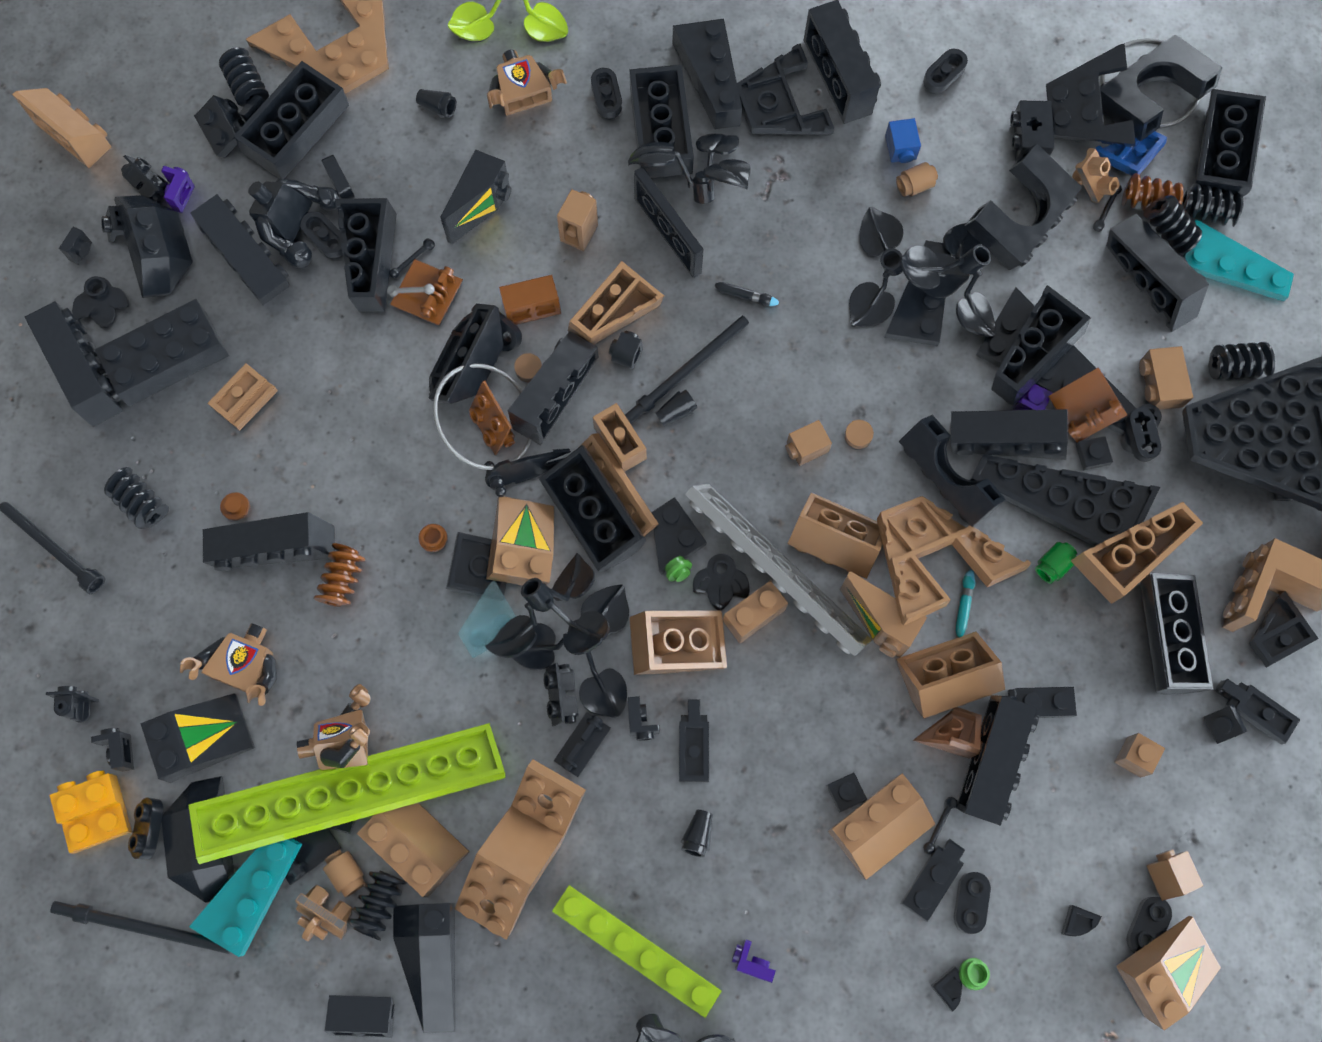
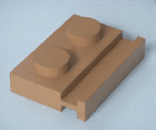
M245 363L208 402V405L240 431L278 390Z

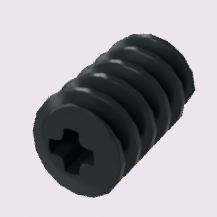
M235 47L221 55L219 67L239 106L244 107L255 94L261 96L265 101L268 99L269 93L265 89L259 73H257L256 66L253 64L248 50Z
M1195 183L1186 190L1182 206L1185 211L1187 209L1190 210V217L1192 219L1198 212H1201V221H1204L1208 214H1210L1211 223H1215L1219 217H1222V226H1225L1231 219L1232 226L1234 227L1242 213L1244 198L1241 193H1236L1233 196L1231 191H1225L1222 194V190L1219 188L1212 191L1210 186H1204L1201 189V186Z
M1175 196L1161 197L1152 202L1144 211L1143 215L1146 219H1150V225L1156 227V232L1162 234L1161 238L1168 241L1170 247L1179 255L1191 251L1199 243L1202 237L1201 228L1196 225L1195 221L1185 211Z
M1251 342L1247 345L1245 343H1238L1237 345L1227 344L1225 346L1222 344L1213 347L1208 367L1213 379H1218L1220 374L1223 379H1228L1231 374L1234 378H1239L1241 374L1244 377H1250L1252 373L1259 377L1263 372L1266 376L1273 374L1276 361L1273 348L1267 342H1259L1258 344Z
M130 467L117 470L105 484V495L111 498L112 502L119 506V509L126 513L127 518L134 521V525L139 529L149 528L161 521L167 515L169 507L166 504L161 505L162 500L159 497H154L155 492L147 489V484L144 481L139 482L140 477L137 474H132L133 470Z
M380 870L379 872H369L368 875L375 882L364 883L363 887L369 892V895L358 896V899L364 906L353 907L352 910L359 917L358 919L348 918L347 922L354 930L381 941V938L375 931L386 930V926L380 920L391 919L392 915L386 910V907L396 908L397 903L391 896H401L402 891L396 885L407 884V882Z

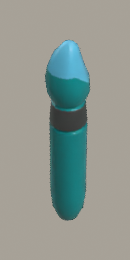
M972 569L966 572L962 580L963 589L955 626L956 635L959 638L964 635L967 629L973 589L976 583Z

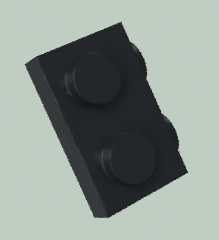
M213 95L194 117L216 156L225 158L237 146L233 136L245 122L238 113L237 105L232 100Z

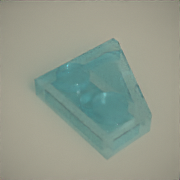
M495 580L489 584L458 632L472 658L487 650L485 645L495 638L508 621L516 617Z

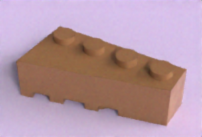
M1181 502L1127 531L1082 552L1071 562L1112 604L1130 592L1195 532L1203 522L1184 502Z

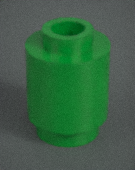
M1056 542L1037 561L1036 573L1049 584L1059 581L1074 566L1071 560L1077 557L1076 549L1067 542Z

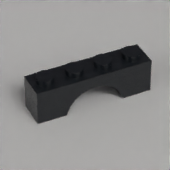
M932 414L915 424L899 440V443L904 447L905 453L922 468L923 474L940 489L943 498L950 501L958 510L961 519L973 527L990 515L1006 499L988 478L972 481L961 477L954 471L947 457V445L951 435Z

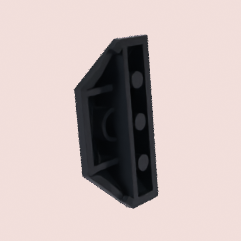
M143 195L115 197L114 201L142 298L170 295L192 263V257L179 213Z
M476 303L471 309L472 312L466 315L452 330L429 376V399L431 401H434L436 390L442 379L457 367L464 366L461 371L455 373L446 381L440 391L438 402L453 404L476 396L482 382L487 381L491 370L472 368L470 365L485 364L494 367L503 348L499 308L496 305Z
M222 776L191 782L162 817L167 877L205 903L210 902L235 874L233 857L230 855L202 864L198 863L189 804L225 795Z

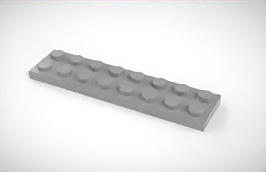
M709 484L696 485L688 490L685 495L691 500L689 502L691 507L701 514L704 512L711 519V526L718 532H725L732 539L730 543L736 550L741 553L746 552L753 559L751 563L757 570L762 573L766 571L774 579L772 583L778 590L783 593L787 591L795 599L793 603L803 613L809 612L816 619L815 624L821 631L826 634L830 632L837 639L836 644L846 654L852 653L856 656L873 640Z

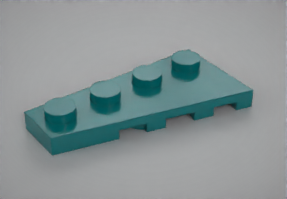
M1195 219L1196 225L1202 230V237L1199 243L1191 251L1185 253L1183 257L1198 274L1283 302L1289 297L1294 273Z
M291 838L256 848L189 927L238 957L244 956L302 843Z

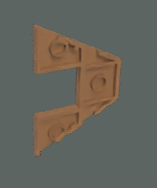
M340 0L358 25V28L317 51L291 14L246 38L251 48L254 46L270 54L271 58L284 61L287 66L293 69L301 61L305 62L341 86L345 94L389 69L383 0Z
M923 496L882 511L877 517L878 528L903 626L946 607L951 600L919 561V558L953 545L986 587H990L1027 570L1031 562L1029 560L1025 562L1006 552L1003 544L992 541L988 535L970 525L965 527L953 520V514L937 507Z

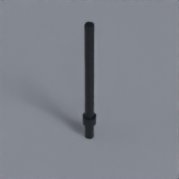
M742 315L649 395H643L638 399L636 406L625 414L630 424L643 413L648 414L655 408L654 404L745 328L749 324L748 319Z
M54 901L50 909V913L70 917L73 922L87 924L92 922L221 953H230L201 934L93 910V906L79 903L76 906Z

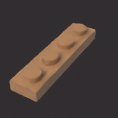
M591 434L581 445L587 448L645 537L659 523L600 434Z

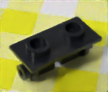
M124 155L123 157L129 163L122 166V176L135 189H139L143 183L144 185L138 192L162 204L168 182L160 175L154 174L150 170L152 166L143 158L137 157L135 159Z
M554 663L546 668L543 678L544 687L548 689L549 695L547 715L552 721V726H556L564 721L565 724L576 723V717L579 716L576 696H566L567 691H575L574 671L570 669V664L558 666V663Z
M60 686L57 691L46 692L47 696L54 698V712L58 716L70 718V720L78 723L87 721L90 717L91 703L99 702V699L88 695V691H77L75 686Z
M586 712L554 759V762L576 777H579L611 727L603 723V720L596 715Z

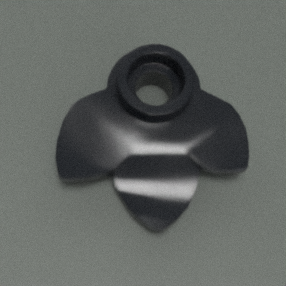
M93 276L86 280L84 292L74 299L72 314L76 320L91 316L97 325L106 328L114 321L115 309L127 306V298L120 288L112 287L106 278ZM102 288L99 293H96L97 289Z
M716 554L711 557L707 567L698 571L693 579V592H707L711 605L717 611L723 610L730 603L733 595L742 598L749 596L750 586L746 574L736 569L734 560L726 554ZM721 562L727 566L726 572L722 574L716 570V566Z

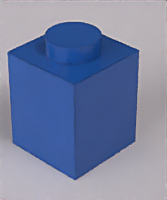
M915 118L889 121L885 138L891 163H909L917 160L921 143Z

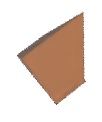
M959 707L952 708L948 714L913 741L970 759L980 752L982 715Z

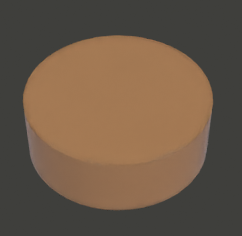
M531 353L522 354L516 359L514 364L517 377L524 382H530L542 366L541 360Z
M864 420L852 421L845 431L847 444L855 449L867 447L874 435L873 428Z

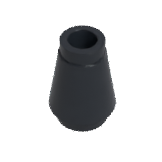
M420 89L416 95L417 104L441 118L451 117L456 110V98L449 92Z
M685 389L681 393L678 391L655 414L662 425L666 426L694 414L693 411L698 407Z
M699 809L696 810L681 839L683 844L681 850L696 857H705L706 851L710 850L712 813Z

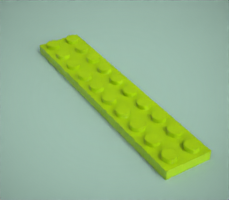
M490 723L368 756V765L342 769H318L189 804L196 859L199 864L504 779L506 778Z

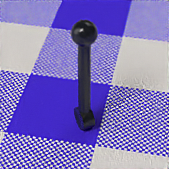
M1121 185L1114 195L1110 196L1099 220H1096L1093 224L1095 231L1100 232L1105 227L1104 220L1117 194L1122 192Z
M426 238L420 249L399 267L390 270V276L397 279L400 276V272L412 263L414 259L419 257L424 251L434 248V241Z
M948 797L945 800V809L929 842L923 846V850L927 854H932L935 851L934 844L951 809L957 806V800L954 797Z

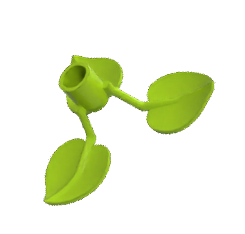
M496 0L489 13L486 12L484 6L476 2H465L459 5L448 22V28L455 35L465 40L481 41L488 38L494 31V24L490 18L494 16L502 0ZM523 0L526 11L529 13L524 19V28L531 38L537 41L548 42L564 38L568 35L567 23L557 8L549 3L539 2L532 10L529 1Z

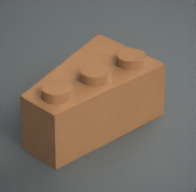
M621 261L570 320L567 331L578 335L592 344H596L659 307L664 295Z

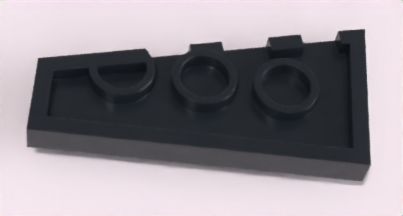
M925 241L924 246L933 251L934 254L943 253L949 255L945 251L943 243ZM908 281L884 338L938 346L941 337L946 297H930L923 289L916 287Z

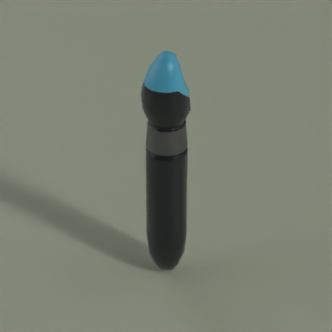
M725 282L715 284V288L725 294L760 302L764 306H776L779 304L776 298L767 293L761 294L757 291Z

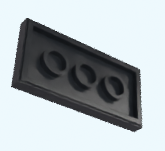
M640 167L634 171V199L690 275L694 278L702 273L703 247L644 168Z

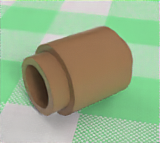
M923 162L902 171L901 175L896 177V184L902 196H914L935 187L938 174L933 165Z
M338 850L325 859L327 865L323 867V871L338 893L342 892L345 898L358 891L366 883L363 879L364 873L349 851L342 853L341 850Z

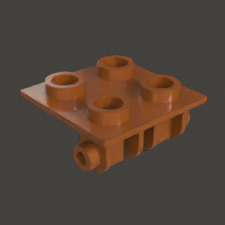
M414 259L399 288L424 287L426 284H432L435 288L433 294L428 295L425 292L398 293L390 305L439 326L463 279L454 276V270L450 267L445 266L444 269H437Z
M1099 367L1048 396L1056 409H1068V432L1075 439L1076 443L1127 416L1126 411Z
M483 381L469 409L470 417L481 430L485 444L491 448L494 455H497L502 445L508 448L515 444V435L511 431L512 427L487 383Z

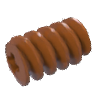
M1135 173L1125 187L1122 206L1129 199L1131 200V208L1134 209L1137 203L1141 202V210L1145 211L1149 204L1168 195L1175 196L1179 203L1182 204L1184 197L1183 185L1178 182L1173 186L1170 180H1166L1162 184L1160 178H1155L1151 182L1150 176L1146 175L1141 179L1140 175Z
M332 543L331 546L336 551L329 552L328 558L333 562L325 563L324 568L329 573H323L320 577L326 584H319L317 586V590L323 595H315L313 599L334 607L351 605V602L344 596L345 594L355 593L353 589L348 587V584L358 583L359 580L353 577L352 573L362 572V569L355 564L356 562H365L366 559L357 550L349 546Z

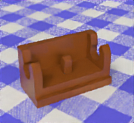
M552 274L499 287L506 317L516 325L561 314L559 297Z

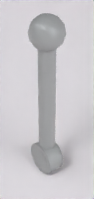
M426 284L424 287L397 288L395 285H391L387 289V293L391 297H395L398 293L425 292L430 295L433 294L435 288L432 284Z

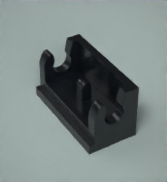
M329 995L324 1031L330 1036L392 1038L395 1013L393 998Z

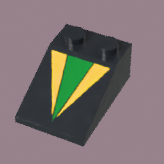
M475 149L440 216L448 243H455L498 211L503 201L506 202L509 199L512 188L509 184V173H507L504 160Z
M235 693L170 711L140 723L158 779L169 783L255 748Z

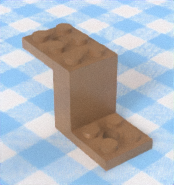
M1276 538L1265 545L1261 544L1255 551H1250L1242 564L1245 568L1244 573L1236 580L1233 586V592H1235L1233 601H1230L1224 609L1223 617H1225V621L1222 627L1234 632L1256 621L1268 590L1279 595L1286 591L1292 601L1316 612L1322 610V558L1313 556Z
M532 759L526 768L511 807L477 852L455 910L462 913L466 918L472 919L486 927L491 933L507 940L513 931L528 895L560 848L586 789ZM543 794L549 796L552 801L548 800Z

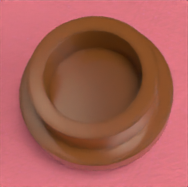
M237 492L226 495L220 504L221 513L232 521L244 518L250 509L248 499L243 494Z
M438 524L426 525L419 533V543L428 552L440 551L445 547L448 540L445 529Z

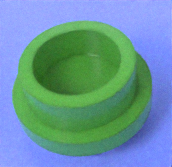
M683 556L674 558L665 567L667 579L670 582L685 580L691 573L692 563L688 559L685 560Z
M970 958L963 961L960 965L959 977L966 988L980 990L987 985L990 971L987 965L980 959Z

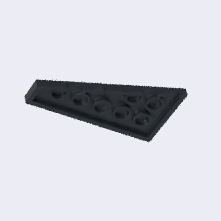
M1015 287L995 321L996 335L986 337L976 356L998 368L1016 341L1019 332L1027 322L1035 306L1017 287ZM1073 345L1035 384L1054 393L1093 371L1096 367ZM1106 378L1127 415L1137 409ZM1126 416L1107 427L1123 435L1126 431Z
M985 454L982 456L970 479L978 481L988 478L1008 502L1093 546H1097L1144 522L1160 489L1159 486L1150 485L1148 487L1137 485L1132 481L1110 480L1105 476L1066 469L1055 470L1047 468L1045 465H1028L1019 463L1017 460Z

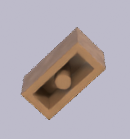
M571 189L557 214L561 242L582 251L586 249L598 227L596 199L589 193Z
M1182 346L1149 349L1139 363V371L1144 376L1146 384L1144 391L1146 400L1158 407L1159 410L1184 407L1193 399V393Z
M617 403L593 416L595 431L600 434L624 472L647 459L645 445Z
M770 580L726 612L723 622L740 644L783 613L787 608L788 602Z

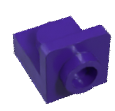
M163 166L161 172L169 182L165 189L164 198L172 210L183 213L195 185L190 179L188 172L184 169Z
M1034 384L1016 402L1013 410H1045L1050 400L1048 396L1053 392Z
M744 940L742 945L737 944L732 957V962L736 963L735 970L772 983L776 970L769 968V961L755 956L752 957V961L746 960L752 941Z

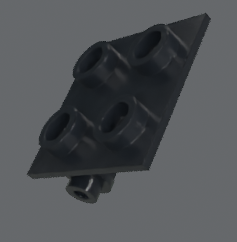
M328 828L293 838L302 843V846L285 877L289 885H292L324 862L328 856L341 849Z

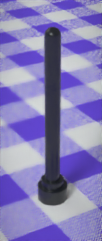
M2 502L0 504V511L77 576L79 587L87 594H93L103 586L105 577L96 569L83 567L10 503Z

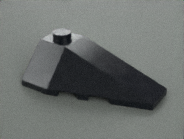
M455 903L396 906V908H393V939L423 1033L455 1032Z

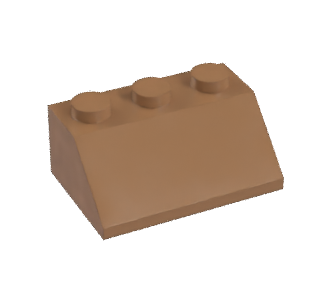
M48 88L20 90L12 94L39 128L86 167L90 168L111 148V145L105 138L108 134L97 123L91 125L88 122L89 118L80 109L76 108L73 110L70 107V102L62 94L58 93L55 95Z
M810 493L788 544L799 552L809 553L820 558L826 564H834L847 570L848 573L851 571L867 579L882 547V540L876 520L814 493Z
M977 631L896 659L910 698L923 718L937 715L946 710L1005 690L1002 662Z
M902 773L828 830V832L863 878L867 880L933 827L935 822L922 797Z
M419 803L376 814L357 833L414 890L426 898L435 891L470 852Z

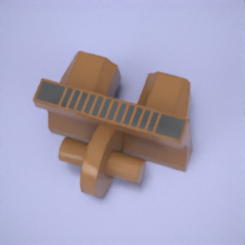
M1089 148L1087 150L1085 159L1076 165L1072 178L1080 185L1085 186L1092 202L1099 203L1104 195H1114L1120 183L1117 177H1109L1110 161L1108 157H1100L1096 148Z
M315 885L306 896L301 893L295 900L298 904L296 910L304 915L297 922V924L305 928L302 938L308 942L315 935L324 940L328 934L327 931H329L339 939H342L347 932V920L351 917L353 908L340 900L331 912L323 908L322 906L329 898V893L319 885Z

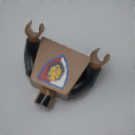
M508 50L502 55L504 63L496 67L498 75L492 78L489 92L487 93L489 108L491 109L493 105L501 104L502 107L504 106L505 115L508 116L551 102V86L555 90L558 84H567L562 69L552 71L542 63L535 62L530 55L519 58L516 50Z
M251 623L244 638L229 633L226 637L220 638L205 648L195 657L184 658L180 663V673H183L186 669H191L189 679L194 680L198 677V670L200 669L202 674L246 692L247 703H250L253 698L258 697V705L263 706L266 702L265 695L277 680L276 662L273 652L260 645L267 629Z
M357 684L350 691L349 697L354 702L348 703L339 716L318 721L314 724L313 738L297 741V752L300 759L316 756L318 767L321 770L368 765V735L370 734V729L365 724L362 710L359 709L370 703V695L364 686Z

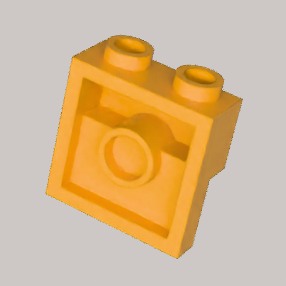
M104 770L96 771L86 776L87 781L77 785L75 781L60 784L57 786L58 792L49 795L57 824H62L69 853L75 854L132 832L117 775L105 774Z

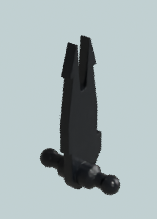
M569 448L552 449L553 452L527 456L512 462L507 459L498 462L496 465L492 461H487L484 465L494 467L492 470H486L485 482L488 487L495 490L497 497H504L506 495L505 485L514 482L518 484L546 473L564 458L554 461L550 460L568 454L571 451Z

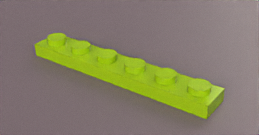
M570 885L552 910L559 917L704 1018H706L722 990Z

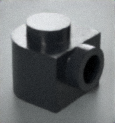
M631 331L621 332L618 340L614 339L610 345L609 354L612 355L611 361L633 369L643 351L642 339H639L640 337Z

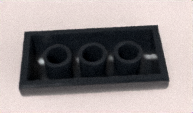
M1218 89L1211 90L1195 183L1201 186V189L1204 186H1210L1212 191L1219 188L1222 190V194L1225 191H1231L1233 196L1236 193H1241L1245 196L1251 191L1266 96Z
M584 445L578 447L538 478L598 571H605L620 564L645 544L646 538Z
M1149 573L1140 581L1156 693L1172 695L1213 690L1195 575Z

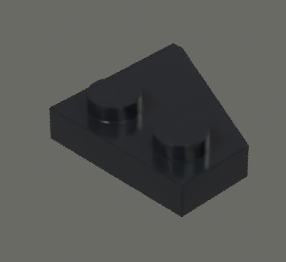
M675 497L651 512L659 523L654 528L658 567L661 575L666 572V565L674 558L683 556L686 559L706 546V540Z
M1285 591L1274 601L1251 639L1250 645L1267 668L1319 638Z

